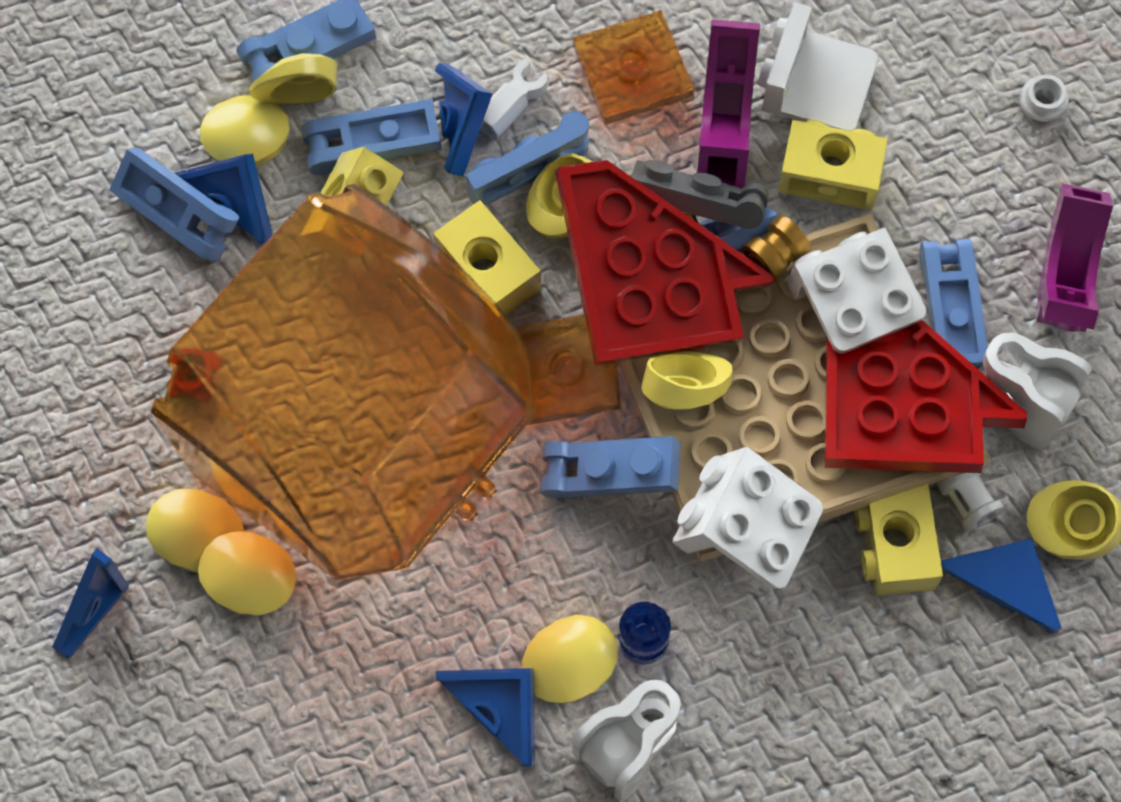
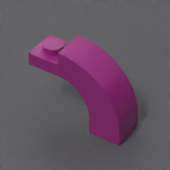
M711 19L697 173L711 174L718 177L722 183L743 188L746 182L749 155L750 119L760 23Z
M1064 183L1061 184L1040 277L1036 322L1052 325L1058 329L1071 332H1086L1087 328L1094 330L1099 313L1096 298L1097 272L1106 231L1113 210L1110 193Z

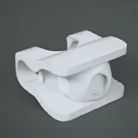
M1012 332L1000 334L992 340L984 354L983 365L979 370L986 377L1008 392L1007 395L1027 412L1025 429L1009 428L1013 435L1036 449L1045 450L1058 428L1063 427L1080 397L1079 391L1089 376L1092 366L1072 352L1058 348H1045L1022 335ZM1006 349L1016 352L1022 361L1021 368L999 361L997 353Z
M660 680L645 681L637 686L618 705L595 713L573 735L572 754L579 761L582 760L586 768L599 782L606 787H615L614 797L619 802H624L640 787L647 776L652 760L674 738L681 705L678 694L666 682ZM650 695H658V696H660L661 698L665 699L666 703H665L664 701L660 700V699H655V698L644 699V698H646V697H648V696H650ZM646 714H656L661 719L649 722L643 716Z

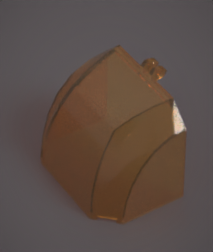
M356 184L346 185L341 194L327 197L320 192L309 194L170 349L166 361L168 365L173 367L169 385L164 398L154 399L150 412L196 479L335 580L408 569L454 512L468 522L473 521L478 513L476 508L466 498L472 491L487 499L493 497L497 490L495 484L486 474L536 415L528 351L517 329L501 308L463 268L435 243L396 212Z

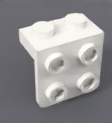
M793 2L788 20L779 18L771 44L778 47L775 59L766 58L760 73L758 86L765 88L762 111L801 122L817 120L832 128L848 131L854 130L857 127L878 61V55L872 49L809 32L808 26L812 7Z
M885 227L866 234V232L854 234L843 240L838 247L823 253L821 250H817L802 256L794 263L786 283L794 301L804 296L808 297L832 348L838 353L849 352L918 323L926 314V308Z
M748 447L720 456H714L701 471L699 479L702 484L695 498L691 499L683 507L678 516L677 523L680 527L672 543L687 554L714 547L770 588L779 589L785 587L823 512L821 501Z

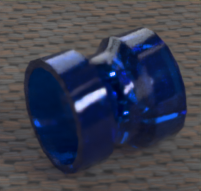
M646 601L635 603L625 610L619 623L618 642L621 652L627 659L633 663L646 665L652 664L663 657L668 649L671 633V622L666 611L657 604Z

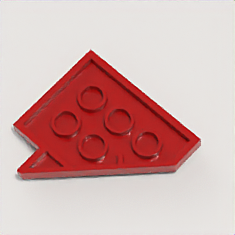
M608 160L557 168L555 175L595 366L656 356L663 353L739 342L744 338L734 292L769 287L774 283L771 273Z
M923 320L846 353L836 352L826 336L825 468L982 473L984 465L983 427L1025 429L1027 412Z

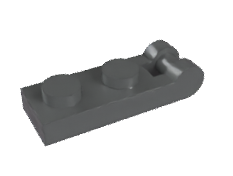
M637 160L631 174L632 178L682 212L745 229L758 227L764 219L769 194L767 189L759 183H749L743 188L722 183L718 177L711 174L696 173L691 175L676 171L670 164L659 160H648L646 162Z

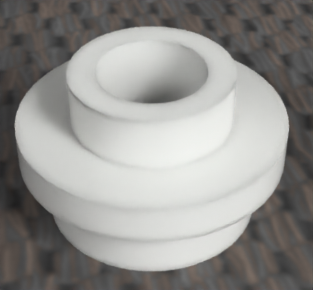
M1040 75L1030 79L1023 86L1020 94V105L1023 111L1030 118L1041 122L1058 119L1065 112L1069 101L1065 85L1060 79L1052 75ZM1040 96L1046 97L1051 104L1040 103L1036 98Z

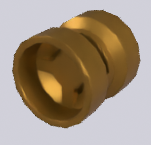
M780 215L768 224L767 233L762 237L755 236L743 245L742 252L743 255L771 273L774 279L773 284H775L786 275V267L790 265V262L795 263L802 256L812 252V248L801 229L792 220Z

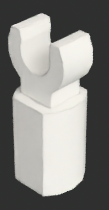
M526 59L520 61L514 67L513 80L510 83H504L491 97L480 131L492 140H497L527 108L529 99L541 97L548 89L549 76L545 73L535 82L524 80V77L530 72V62Z

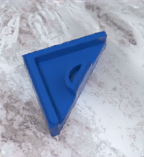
M438 63L435 72L443 77L445 101H439L442 135L449 138L450 152L444 169L449 174L463 177L493 94L455 67Z
M253 153L175 173L216 204L233 210L239 216L236 225L254 236L259 244L274 241Z
M1032 539L941 560L943 574H949L976 589L978 594L1012 613L1017 612L1044 627L1049 634L1057 633L1062 628Z
M98 548L90 557L52 646L53 649L67 659L74 655L129 588V584L112 559Z
M534 669L436 671V680L441 682L524 767H535Z

